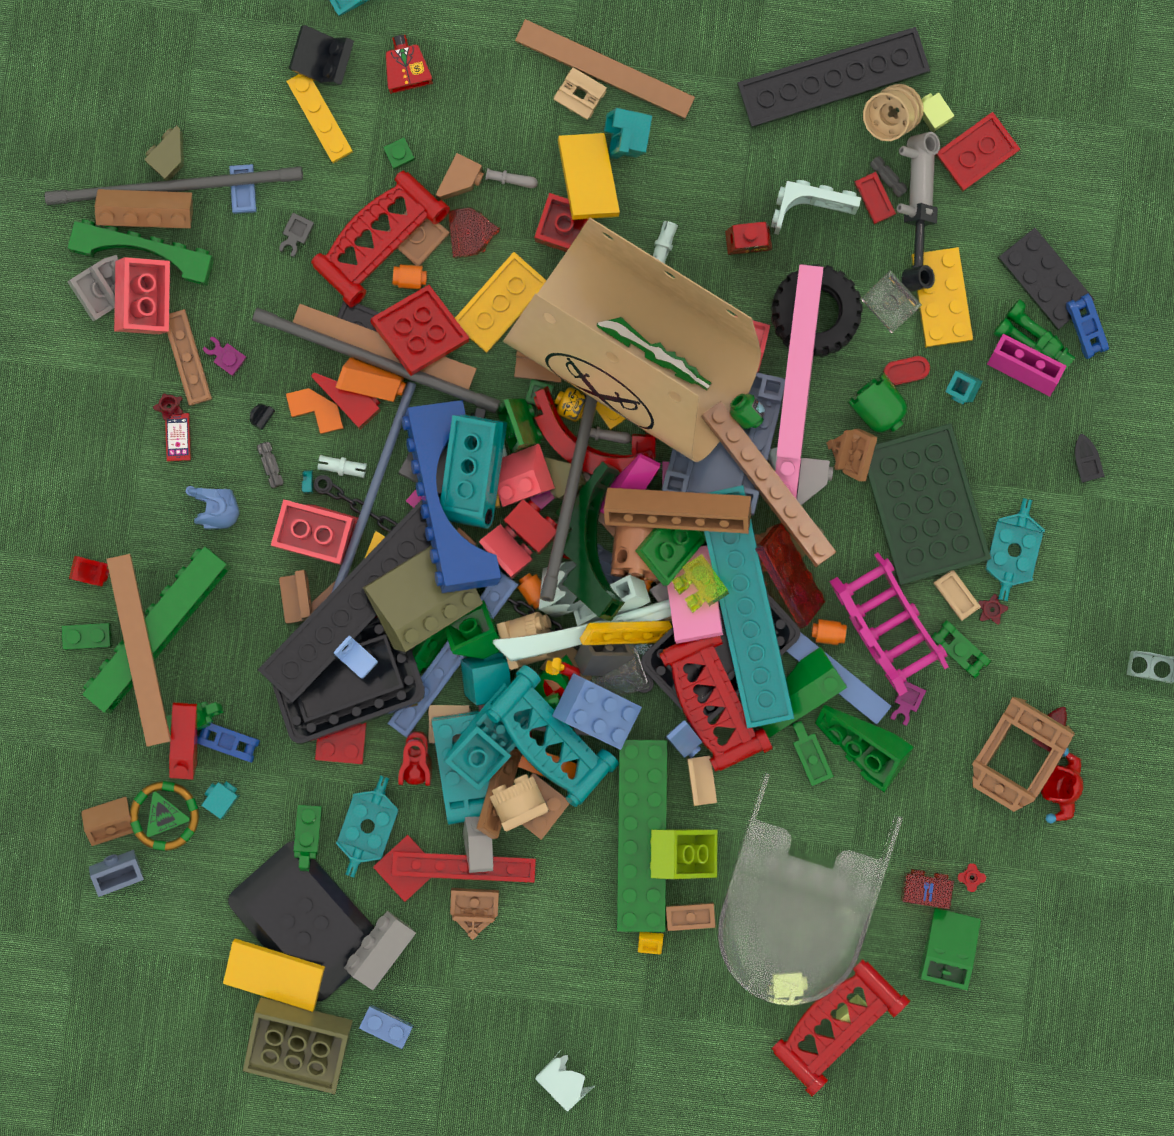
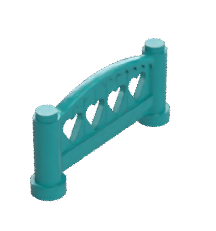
M523 665L517 671V677L489 707L486 715L494 723L499 721L503 723L510 738L527 761L547 779L567 790V802L577 807L584 802L608 772H613L618 767L619 762L610 752L604 749L595 754L568 724L552 716L555 710L534 689L541 682L539 675L530 667ZM531 709L528 727L522 729L520 722L514 720V714ZM546 726L544 743L542 746H538L536 739L530 737V730ZM562 742L560 758L555 763L552 760V756L546 754L545 749L549 745ZM578 759L575 777L571 780L568 778L567 773L561 770V765L564 762Z

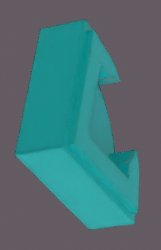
M313 470L303 472L302 492L305 494H313Z

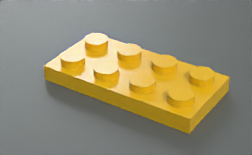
M959 247L924 252L923 265L931 267L935 275V281L931 288L917 291L925 347L972 341L973 335ZM912 254L911 258L914 266V254Z

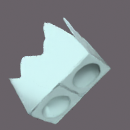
M573 561L563 562L560 565L554 601L547 602L541 599L539 601V610L554 618L579 609L577 605L573 604L577 597L563 585L569 572L576 566ZM548 567L543 568L541 589Z
M1131 651L1126 675L1174 683V657L1151 652ZM1135 657H1142L1146 660L1147 669L1143 673H1135L1132 670V662ZM1160 661L1167 662L1170 666V674L1165 678H1160L1154 673V666Z
M565 1055L561 1058L552 1059L537 1074L535 1079L566 1111H569L595 1086L583 1087L584 1075L574 1071H566L565 1064L568 1060V1055Z

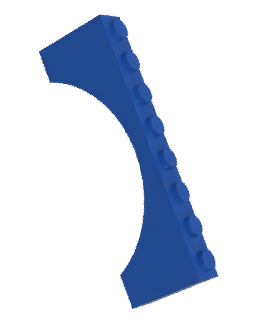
M463 400L407 407L405 415L402 416V426L404 430H407L409 437L406 440L407 449L413 455V460L411 461L412 472L417 474L418 482H416V492L418 497L421 496L423 503L420 507L423 519H426L428 526L425 528L426 539L431 541L432 545L430 558L432 564H436L437 572H435V582L437 586H440L442 593L498 585L501 579L497 555L486 552L463 538L449 522L438 497L436 486L438 461L449 443L452 415H466Z

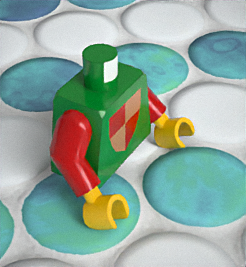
M567 654L561 659L556 657L553 661L548 660L545 670L538 674L541 682L534 689L542 698L559 693L561 698L573 673L582 677L578 667L572 664Z

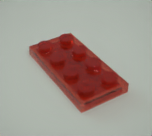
M779 523L771 528L755 550L798 627L802 628L808 626L826 601L814 582L811 572L808 571L801 554L794 546L790 534L786 531L783 524Z

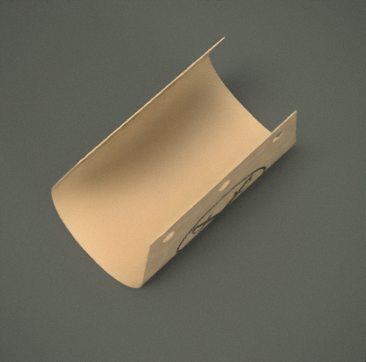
M592 218L588 219L540 291L533 296L503 340L504 343L694 462H699L707 457L720 442L702 419V414L720 401L730 412V404L736 396L749 394L761 359V349L751 317ZM603 232L611 236L614 240L608 238L606 235L603 234ZM665 271H667V272H669L670 274H672L675 278H673V277H671L670 275H668ZM727 310H730L731 312H733L734 314H736L738 317L732 315V314L729 313ZM622 317L650 344L661 342L667 351L676 352V355L685 358L690 366L697 367L699 374L712 383L706 391L699 385L691 384L675 376L676 372L663 368L645 358V352L633 344L627 347L599 329L597 323Z

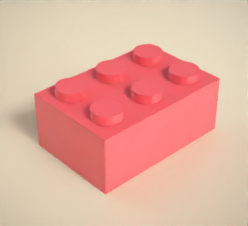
M127 257L115 261V332L144 334L169 332L170 261Z
M283 499L271 546L342 565L355 520L351 517Z

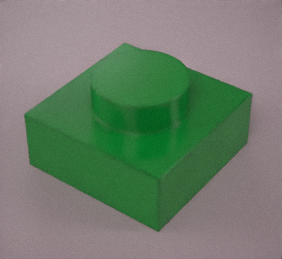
M404 137L383 147L394 170L415 160Z

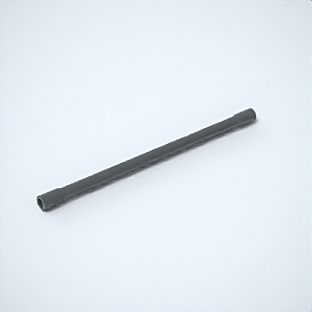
M302 166L270 171L77 190L45 191L46 205H57L75 201L96 200L98 189L177 192L279 181L303 180Z
M257 307L254 312L252 321L282 330L472 403L476 407L496 413L500 400L476 393L421 371L410 376L401 363L288 321Z
M589 395L586 396L547 573L541 589L540 599L547 602H553L555 598L558 574L597 406V400Z

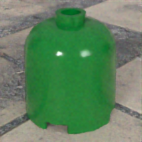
M881 373L879 381L873 378L857 391L859 395L855 400L851 397L847 403L871 430L881 433L890 429L894 432L904 424L902 419L907 412V403L887 375Z

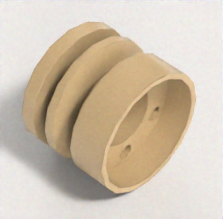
M894 84L878 92L866 102L863 110V121L873 137L881 141H893L904 136L920 123L923 116V103L920 95L913 88L905 84Z

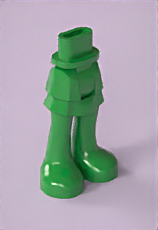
M1019 299L1005 317L1007 318H1004L997 326L993 335L1001 338L1005 334L1066 365L1065 372L1075 357L1067 352L1068 348H1064L1057 335L1053 336L1050 330L1047 331L1025 314L1026 304ZM1011 321L1020 325L1022 328H1024L1032 335H1034L1037 338V341L1034 342L1032 339H1030L1021 331H1019L1016 327H1014Z

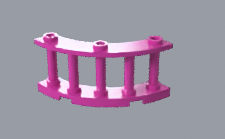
M876 553L874 556L879 564L878 567L849 584H843L838 577L829 582L841 605H844L848 611L849 619L878 665H881L886 673V678L898 695L901 696L908 692L904 685V682L907 681L906 678L936 660L939 661L944 669L948 668L945 660L948 655L941 644L938 646L935 644L917 616L920 613L913 603L909 604L892 574L895 569L888 558L884 560L879 553ZM884 574L891 587L862 605H855L851 598L854 595L853 592ZM896 595L904 611L878 627H871L869 629L863 619L866 616L865 613ZM910 618L919 633L893 649L883 651L877 643L879 636ZM923 641L931 650V653L902 670H896L891 664L894 662L893 659Z

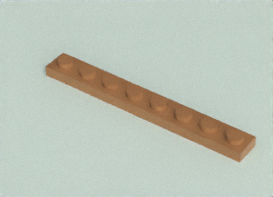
M722 401L703 413L702 419L753 486L759 491L760 495L815 567L836 553L835 549L741 426L731 417L730 412Z

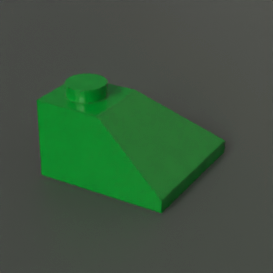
M482 600L483 604L444 628L453 654L485 659L500 652L493 644V640L500 639L497 626L484 600Z

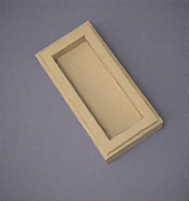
M954 570L949 571L933 583L961 622L981 608Z

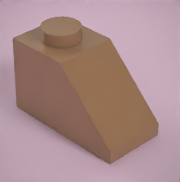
M456 153L436 193V198L438 200H445L472 191L475 185L479 186L484 177L482 165Z

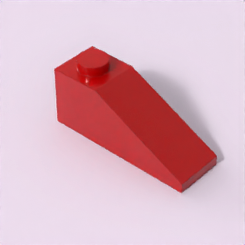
M317 373L311 375L314 381L360 430L381 411L378 407L380 402L377 398L336 388V380Z
M173 703L169 778L193 780L197 767V704Z

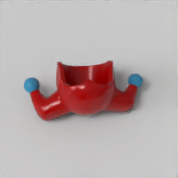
M1068 748L1063 754V757L1068 761V765L1066 767L1057 765L1041 790L1044 799L1057 803L1060 806V811L1057 814L1050 813L1046 815L1045 819L1049 824L1073 818L1075 801L1080 798L1083 792L1084 785L1080 776L1081 759L1070 753Z

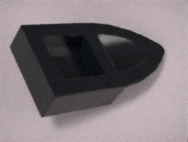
M1080 434L1075 445L1076 460H1074L1080 483L1105 477L1096 447L1089 438Z

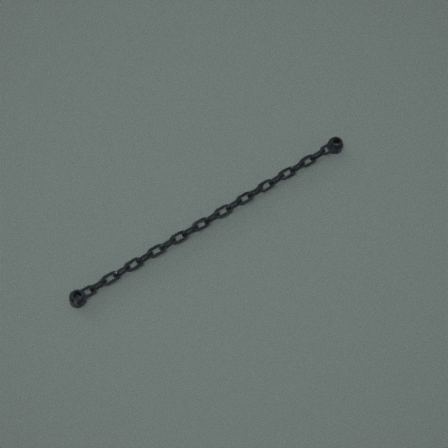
M320 475L315 479L314 488L319 494H327L336 500L344 499L350 503V508L360 515L361 511L354 506H357L356 502L363 505V501L357 498L351 500L346 497L343 489L334 484L326 475ZM322 480L327 481V487L324 489L319 487V482ZM333 487L340 491L337 492L338 496L331 493ZM370 512V516L377 520V525L388 533L392 530L381 524L384 523L383 519L395 526L398 524L385 515L378 517ZM508 598L507 601L512 603L514 610L522 616L527 614L518 609L521 607L520 604L531 609V611H528V614L535 613V609L528 603ZM550 618L551 623L559 627L555 628L556 631L563 630L560 623ZM574 646L575 649L579 650V646ZM621 666L616 668L623 672L624 678L634 684L639 692L647 693L653 688L654 682L649 675L641 674L632 668L624 669ZM630 672L638 676L635 681L628 677L631 675ZM647 679L649 682L648 687L642 688L640 681Z

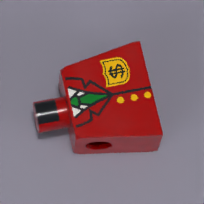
M406 35L393 37L395 50L386 52L387 82L390 94L433 84L430 71L419 46H408Z
M766 222L732 225L725 231L728 255L772 250L770 226Z

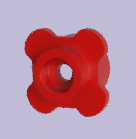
M971 863L968 864L967 869L963 873L958 874V881L963 882L969 892H975L977 886L986 881V875L978 871L976 864ZM971 875L974 876L973 880H970Z

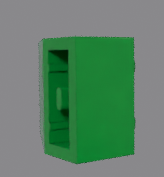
M934 908L918 978L968 991L981 919Z

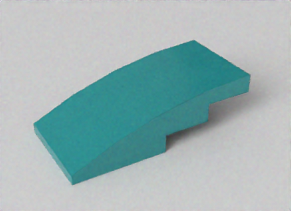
M505 683L471 721L444 759V762L478 791L511 757L510 752L516 747L501 721L494 723L486 715L489 707L508 687ZM531 709L514 714V720L520 722L522 729L528 727Z

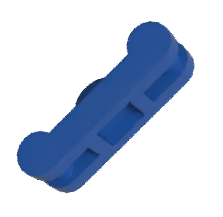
M1086 294L1081 296V299L1078 301L1072 300L1067 302L1066 308L1074 323L1084 357L1089 359L1096 352L1100 351L1102 353L1109 350L1091 296ZM1085 308L1087 314L1081 316L1079 310ZM1096 338V343L1091 345L1090 339Z
M213 723L201 729L199 736H197V744L251 763L254 759V749L258 747L260 742L258 739ZM211 731L217 733L214 741L208 740ZM240 741L247 743L244 752L237 750Z

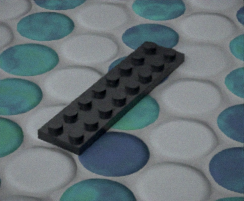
M913 27L737 82V86L750 126L754 128L930 73V68L917 28Z

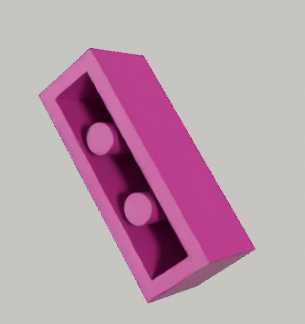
M1005 334L1001 336L987 365L1049 397L1066 368V365Z

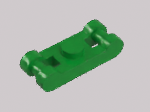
M945 620L941 625L942 628L938 633L934 632L931 638L937 645L941 644L946 653L970 676L976 679L980 675L979 671L984 666L987 667L991 660L965 638L949 621ZM950 634L954 639L948 644L944 639ZM971 655L977 659L973 665L967 662Z

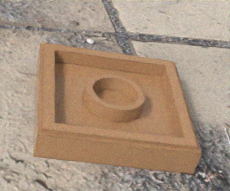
M426 219L397 249L414 265L421 266L449 236L450 232L440 223L433 224Z

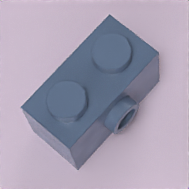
M134 850L118 856L116 854L107 856L102 862L89 866L90 877L98 897L144 880L142 869Z

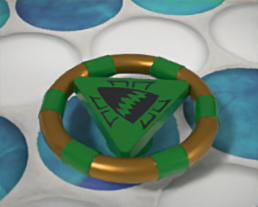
M155 782L143 788L134 798L130 808V825L135 836L144 845L154 850L169 851L181 847L194 835L199 821V808L195 798L183 786L175 782ZM156 791H170L181 795L186 801L190 817ZM153 793L147 834H145L139 822L138 813L142 803L148 795ZM189 822L188 827L181 836L173 841L165 842L150 838Z

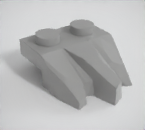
M117 255L102 259L67 281L92 321L97 320L115 308V261L118 260Z

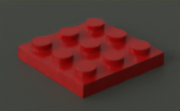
M430 285L372 317L370 321L410 376L469 342V336Z

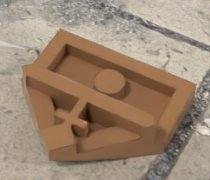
M854 429L846 430L838 438L826 442L828 449H832L836 460L835 470H842L844 474L858 481H866L878 437L864 430Z
M451 889L450 914L452 919L468 933L467 935L472 940L490 923H493L498 916L499 890Z

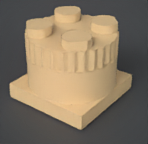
M535 612L497 624V630L500 639L549 633L551 632L549 628L552 625L547 614L542 615L540 612ZM554 652L512 662L507 657L506 659L509 669L513 670L523 665L551 658Z
M525 774L513 780L515 785L509 788L504 784L491 790L493 795L490 796V799L502 822L504 831L507 832L549 812V808L533 776L529 778Z

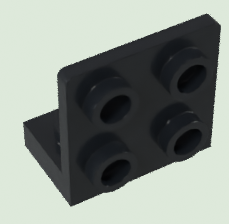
M302 25L289 70L326 86L341 85L354 40L347 37L333 38L311 27Z

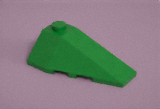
M821 647L802 658L786 678L795 718L761 725L760 727L764 729L767 737L770 738L847 688L846 683Z
M827 705L822 707L815 722L833 744L839 745L847 754L845 756L849 762L853 760L862 770L860 774L863 778L883 792L889 788L901 771L914 748L890 731Z

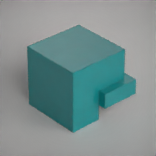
M615 108L607 113L604 132L612 134L608 152L609 158L618 159L623 155L637 158L646 153L652 115Z
M501 651L485 659L474 657L461 659L464 694L475 705L486 704L504 683L508 686L511 684L509 665L506 656Z

